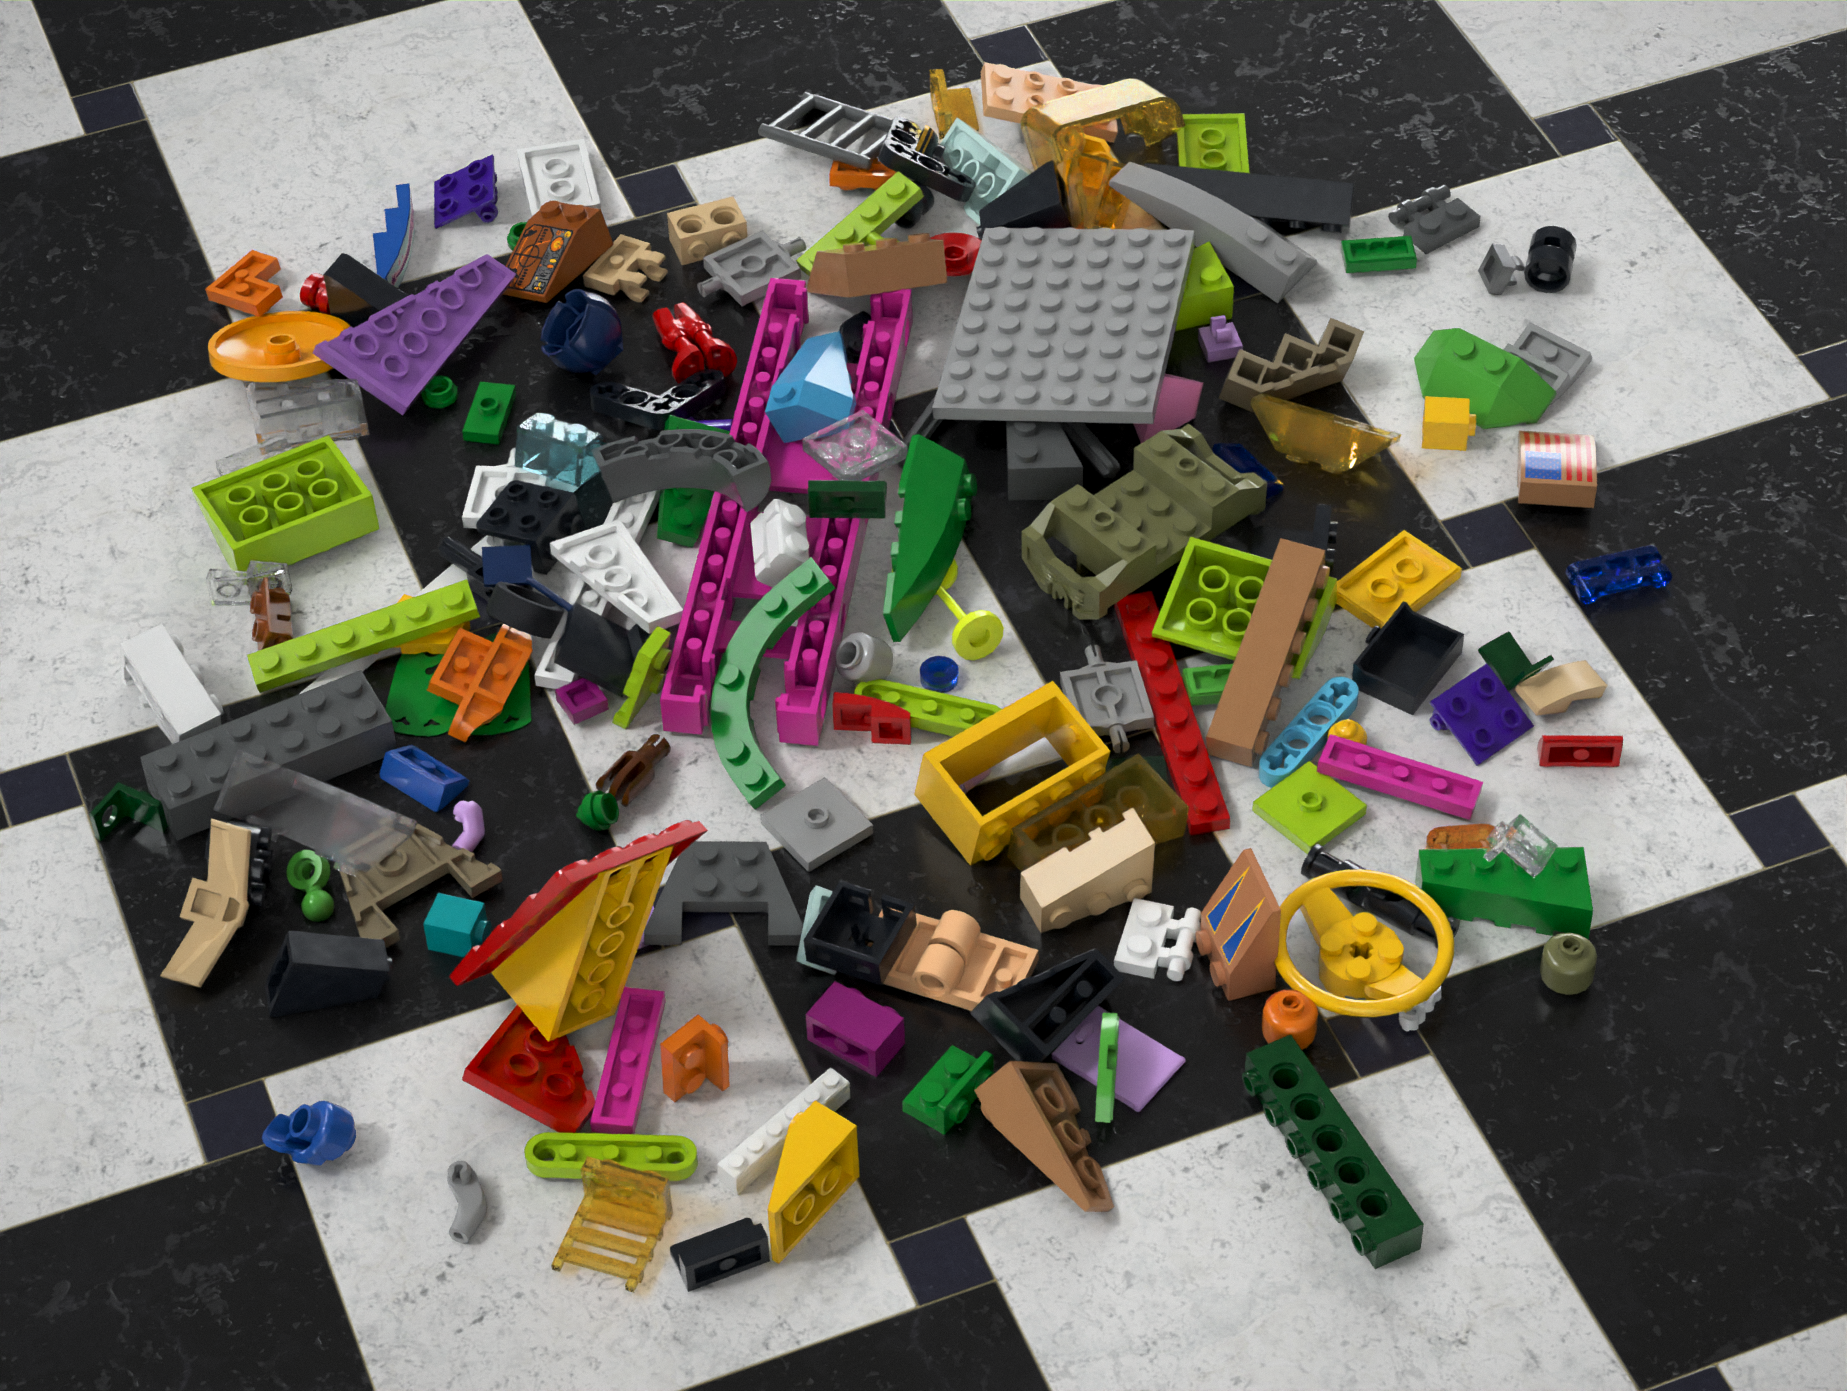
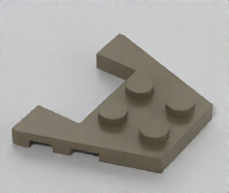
M405 816L396 819L335 854L337 867L359 936L361 938L383 939L386 948L399 941L400 937L398 929L382 910L447 873H450L472 898L503 881L502 871L498 866L491 862L487 866L476 860L474 853L464 848L458 850L446 844L442 836Z

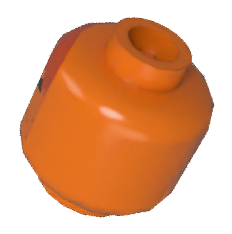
M1289 989L1278 991L1266 1000L1263 1008L1262 1031L1268 1044L1292 1035L1301 1050H1303L1314 1041L1317 1032L1318 1011L1316 1004L1310 998L1297 990Z

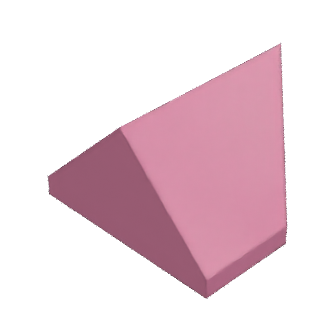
M1165 373L1154 423L1134 424L1140 442L1143 443L1161 430H1174L1196 418L1203 382Z

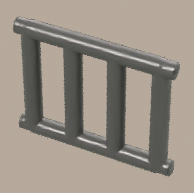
M804 92L798 104L769 125L762 123L758 133L768 139L857 168L870 170L873 160L879 156L887 133L860 154L846 150V148L873 127L888 132L893 119L816 94ZM814 108L827 112V114L800 134L785 130ZM843 118L857 122L830 144L816 140L817 137Z

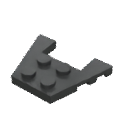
M695 841L678 856L644 929V945H682L683 912H767L768 945L799 946L803 923L767 842Z

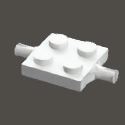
M516 448L510 451L507 464L498 466L476 465L462 515L464 528L477 529V521L511 481L519 480L549 487L551 480L549 469L523 466L526 453L521 448H518V452ZM488 536L486 540L490 546H494L495 541L496 546H501L503 543V539Z

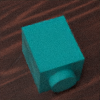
M442 893L437 894L423 923L428 950L459 957H465L472 947L482 945L491 934L492 928L491 922L487 921L484 903Z

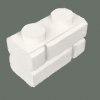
M774 499L764 509V513H760L750 523L755 577L757 581L772 588L809 559L806 515L798 506L780 499Z

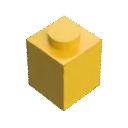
M1425 396L1422 448L1466 451L1468 436H1475L1476 414H1469L1470 399Z

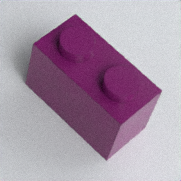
M836 981L833 982L806 1013L808 1041L875 1077L880 1074L905 1044L904 1017L900 1016L893 1008L883 1007L866 998L859 990L847 988Z

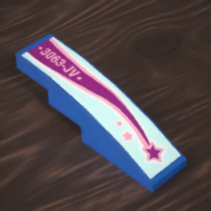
M409 183L396 185L398 207L384 209L387 232L373 233L377 274L397 288H399L411 256L414 237V209Z

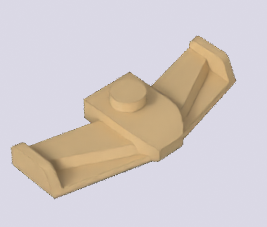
M211 818L208 880L206 882L192 877L180 918L194 923L163 970L162 978L201 988L236 930L243 926L249 909L247 891L251 830Z

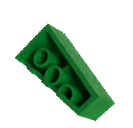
M1584 847L1419 849L1415 879L1416 886L1435 900L1446 917L1453 916L1459 920L1471 922L1475 917L1489 919L1498 927L1511 929L1512 923L1535 927L1536 933L1553 936V931L1579 934L1589 939L1593 906Z

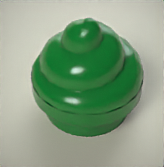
M600 790L590 792L583 798L582 804L578 807L576 817L584 825L589 826L595 831L606 830L618 820L619 808L617 801L611 793H604Z

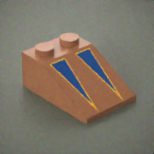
M1251 848L1244 849L1201 912L1200 931L1195 933L1200 954L1202 956L1207 955L1211 962L1210 973L1216 987L1222 986L1228 1001L1269 991L1276 987L1277 968L1274 960L1278 956L1281 909Z

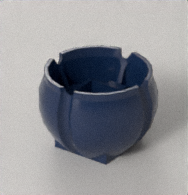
M574 289L565 294L566 303L558 301L549 313L540 338L546 345H542L541 350L549 356L555 365L573 373L591 372L597 375L624 350L621 321L614 307L605 298L596 293Z

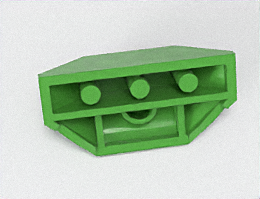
M1461 328L1434 330L1414 357L1423 399H1425V396L1470 399L1469 414H1476V425L1483 429L1507 427L1525 422L1526 424L1537 423L1557 395L1556 391L1521 358Z

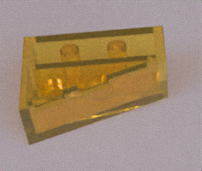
M1077 150L1073 151L1067 176V187L1072 223L1075 229H1124L1132 201L1108 184L1126 164Z

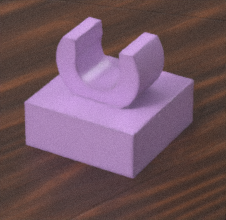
M1225 315L1211 317L1210 326L1198 328V341L1207 362L1235 358L1239 349L1243 350V345L1233 322L1226 323Z

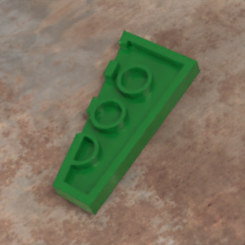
M669 415L665 423V430L701 429L726 434L730 433V431L672 415ZM700 488L660 490L657 539L693 548L710 509L714 491Z

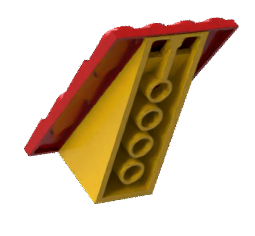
M684 820L666 828L658 835L655 833L644 835L632 841L624 848L621 846L610 848L596 855L589 862L584 859L563 867L553 874L539 893L529 895L513 916L499 924L482 945L472 947L449 977L456 986L491 973L548 1042L615 1015L666 867L708 830L700 821L692 823L691 820Z

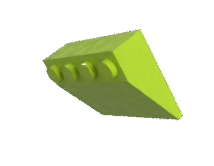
M329 435L191 488L226 562L241 584L380 529L373 495Z
M1190 537L1153 628L1152 637L1235 661L1272 560ZM1329 576L1325 589L1318 588L1315 596V599H1318L1317 611L1312 622L1306 621L1303 632H1306V640L1301 654H1294L1291 665H1294L1292 678L1301 679L1326 631L1337 602V578Z

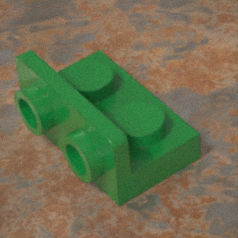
M952 1045L902 1101L903 1112L945 1135L955 1123L959 1124L966 1118L971 1104L977 1098L974 1090L995 1073L993 1054L984 1051L976 1059Z

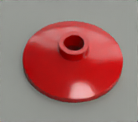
M957 232L942 233L930 237V239L943 240L947 276L972 274L982 240L973 235Z

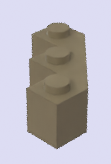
M1330 318L1317 346L1285 333L1272 362L1239 349L1219 399L1254 412L1343 381L1353 362L1364 331Z

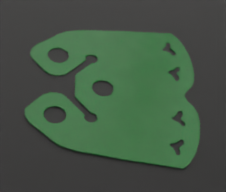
M493 633L485 639L493 642L498 633ZM423 652L401 655L395 669L385 708L392 720L395 732L415 736H437L449 731L459 705L428 692V685L433 674L428 675L425 673L427 668H433L440 664L444 654H438L434 657H428ZM528 662L507 699L502 713L489 722L488 726L482 725L471 733L472 735L506 733L524 727L531 722ZM509 715H511V716L514 717V718H518V719H519V720H515V721H514V720H511L510 722H508V723H506V724L503 723L504 721L507 720V718H508ZM403 717H405L406 720H407V722L410 723V724H409V725H405L403 722H395V721H396V720H400V719H402ZM430 719H432L434 722L440 724V725H432V724H430L429 726L424 727V725L427 724Z

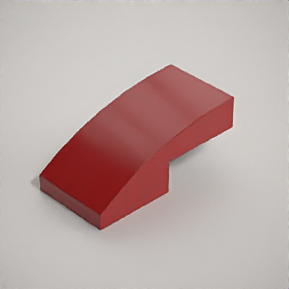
M834 692L832 702L834 730L871 731L872 743L911 745L910 712L877 698Z

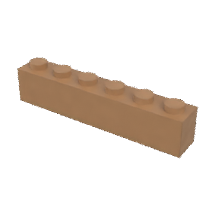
M1280 538L1206 735L1208 755L1253 767L1257 754L1263 755L1266 751L1270 733L1266 732L1270 720H1277L1281 709L1282 699L1278 698L1281 688H1288L1294 672V665H1291L1294 654L1300 655L1306 640V632H1303L1306 621L1312 622L1314 620L1318 607V599H1315L1318 588L1325 589L1328 582L1330 567L1325 566V550Z

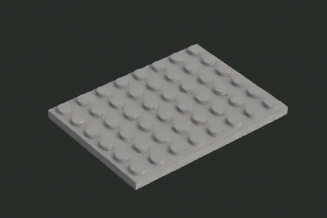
M1039 227L985 228L932 406L934 419L1153 424L1196 243L1195 230H1181L1177 228L1169 230H1146L1143 228L1075 229L1072 227L1064 229H1042Z

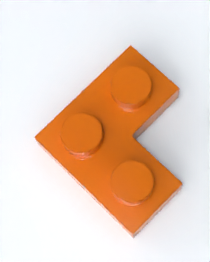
M251 250L205 289L209 300L258 317L262 316L283 298L280 287L268 282L272 276L281 270L278 259Z

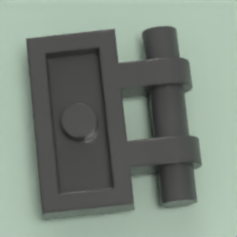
M1446 185L1438 188L1431 187L1423 191L1421 197L1413 201L1407 199L1399 203L1397 209L1388 214L1389 220L1393 225H1397L1402 221L1406 223L1403 236H1411L1413 244L1425 254L1480 227L1481 216L1459 198L1446 203L1444 200L1451 196L1450 189ZM1426 209H1428V210L1430 211L1429 213H1427V214H1425V215H1422V214L1420 213V212H1422V211H1424V210H1426Z

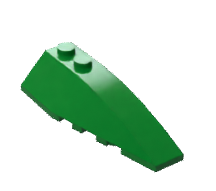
M920 434L912 435L898 488V495L900 498H904V505L902 511L895 512L894 524L898 528L899 541L892 542L890 556L893 572L887 575L883 616L893 642L902 641L939 589L954 560L963 536L966 521L971 518L970 504L972 496L977 494L976 477L973 473L970 474L965 459Z

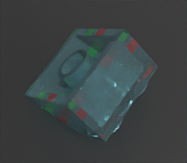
M536 413L517 427L515 466L580 487L599 473L591 450L608 443L601 434L587 430L583 425L568 424L556 420L550 414Z

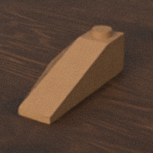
M1009 1061L974 1090L981 1102L983 1115L1085 1212H1108L1114 1207L1101 1167L1088 1155L1086 1146L1092 1142L1089 1133L1083 1128L1079 1129L1075 1117L1081 1111L1077 1098L1057 1063Z

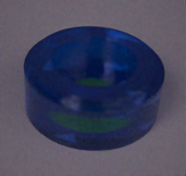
M933 656L921 664L920 683L924 689L946 693L957 686L959 669L956 662L951 658Z

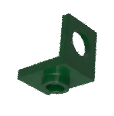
M1509 631L1478 649L1484 661L1490 666L1508 692L1514 690L1520 682L1542 672L1554 660L1552 655H1549L1532 665Z
M120 782L114 786L89 814L95 838L99 841H102L125 816L160 832H164L168 828L161 801L155 799L146 791H137ZM112 805V814L109 820L102 825L104 812Z

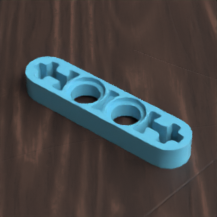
M1334 677L1320 688L1260 757L1259 779L1264 785L1270 788L1274 787L1316 756L1327 743L1328 731L1332 725L1341 720L1348 719L1358 706L1359 688L1356 682L1346 677ZM1334 696L1338 697L1335 701V706H1333ZM1316 715H1322L1327 717L1330 722L1324 725H1317L1309 719ZM1300 739L1307 742L1309 746L1303 749H1295L1289 746L1288 743L1292 740ZM1284 758V769L1278 768L1282 764V760Z

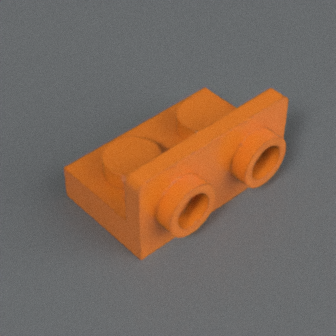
M698 1014L660 1044L663 1093L672 1101L676 1102L685 1094L695 1092L702 1085L705 1078L722 1092L730 1086L728 1038L718 1025H710Z

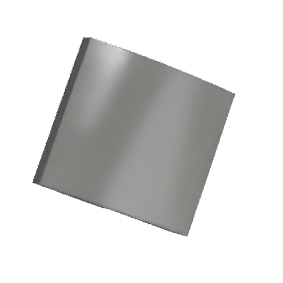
M1529 322L1514 345L1508 343L1503 349L1521 358L1556 391L1557 395L1550 405L1572 386L1592 360L1591 352Z

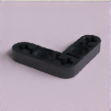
M895 117L878 156L879 161L886 167L896 172L899 171L904 176L954 200L967 202L976 187L974 180L966 174L916 151L922 133L921 128L906 118Z
M701 370L660 396L615 382L598 383L590 388L591 407L598 413L651 429L665 430V423L669 415L688 419L722 397L726 392L723 372L719 370Z

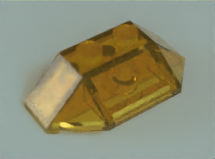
M1264 393L1252 397L1250 403L1276 451L1286 453V459L1293 462L1306 464L1310 460L1320 463L1321 469L1330 473L1342 474L1343 471L1355 467L1399 442L1401 437L1400 433Z

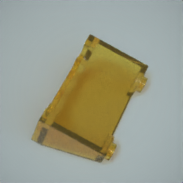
M1134 78L1035 105L1023 114L1021 130L1035 171L1051 160H1054L1057 166L1063 161L1077 157L1084 150L1086 144L1083 129L1121 119L1125 135L1131 133L1140 135L1145 139L1146 147L1161 143L1186 126L1181 109L1172 98L1144 81Z

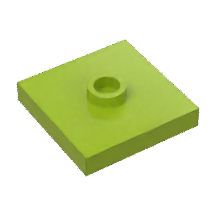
M1310 761L1253 801L1252 811L1307 855L1316 844L1324 846L1366 815L1367 805L1330 776L1317 772V766Z

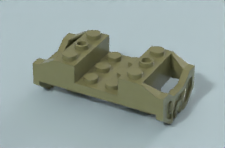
M1190 424L1181 429L1161 430L1134 448V470L1097 494L1092 495L1077 484L1052 500L1033 523L1022 530V559L1039 587L1045 593L1052 594V598L1055 600L1065 598L1064 607L1067 610L1072 607V614L1079 620L1100 619L1107 614L1110 606L1180 561L1190 537L1209 542L1246 516L1256 515L1265 510L1267 482L1254 472L1239 473L1216 456L1202 433ZM1053 536L1077 555V573L1054 555L1046 542L1047 539ZM1091 571L1097 575L1095 577H1084Z

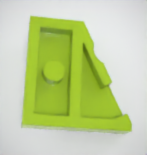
M657 626L638 651L632 672L623 691V694L629 697L615 713L612 723L626 730L651 694L657 695L662 690L666 678L664 669L672 655V650L668 649L671 632Z

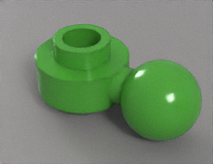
M302 850L296 853L289 861L287 878L293 887L306 892L301 903L302 912L305 917L314 922L324 921L331 916L334 910L333 898L328 892L322 890L330 876V865L324 856L312 850ZM315 868L314 874L310 878V872Z

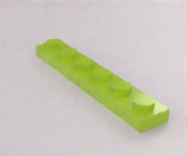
M466 579L248 654L247 657L259 693L479 618L480 615L468 580Z

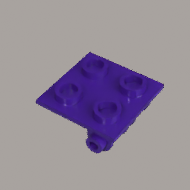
M493 154L481 160H475L468 166L452 174H446L434 182V227L436 229L473 211L482 221L487 223L492 222L497 217L498 208L495 204L498 201V189L495 185L497 174L494 169Z
M1487 663L1429 702L1434 708L1432 717L1429 719L1431 726L1437 731L1449 729L1476 766L1534 727L1533 723Z

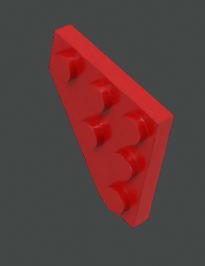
M516 1005L468 1064L462 1077L464 1082L559 1133H579L592 1116L595 1105L593 1093L591 1090H587L582 1078L584 1070L575 1046L569 1044L566 1035L548 1042L518 1005Z

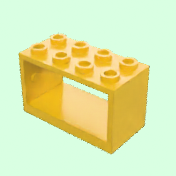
M1051 681L924 753L914 795L971 866L981 859L985 861L993 859L1003 850L1005 845L1014 840L1021 842L1032 835L1036 827L1043 823L1058 821L1066 814L1069 808L1079 802L1081 805L1092 801L1100 792L1099 787L1102 777L1106 772L1105 768L1110 750L1054 681ZM1045 737L1069 767L982 816L959 786Z

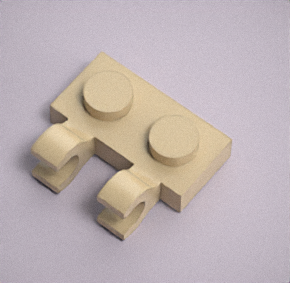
M620 234L613 242L614 245L602 254L583 275L584 284L586 287L613 296L619 290H622L631 300L642 302L649 294V290L641 288L647 277L654 281H661L668 273L667 269L659 267L666 258L660 252H651L650 243ZM638 269H641L645 273V275L636 271Z

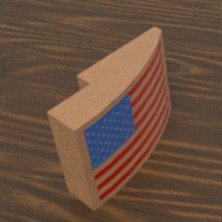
M1519 430L1518 503L1594 508L1597 490V461L1594 436Z

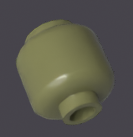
M1560 933L1551 937L1544 945L1540 965L1542 981L1551 990L1565 995L1578 994L1585 991L1592 984L1595 974L1597 953L1594 945L1587 938L1574 933Z

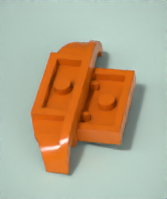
M503 623L492 642L459 627L433 674L427 689L428 692L459 705L448 735L466 742L475 729L491 722L502 713L507 699L525 665L530 660L533 651L530 634Z

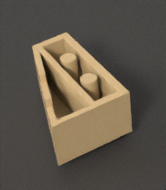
M1134 808L1122 813L1125 820L1107 831L1102 832L1100 827L1088 833L1091 840L1071 852L1064 847L1021 872L1020 899L1040 933L1054 928L1066 927L1078 919L1089 915L1102 914L1111 907L1128 901L1133 902L1134 898L1142 899L1145 895L1152 893L1155 842Z

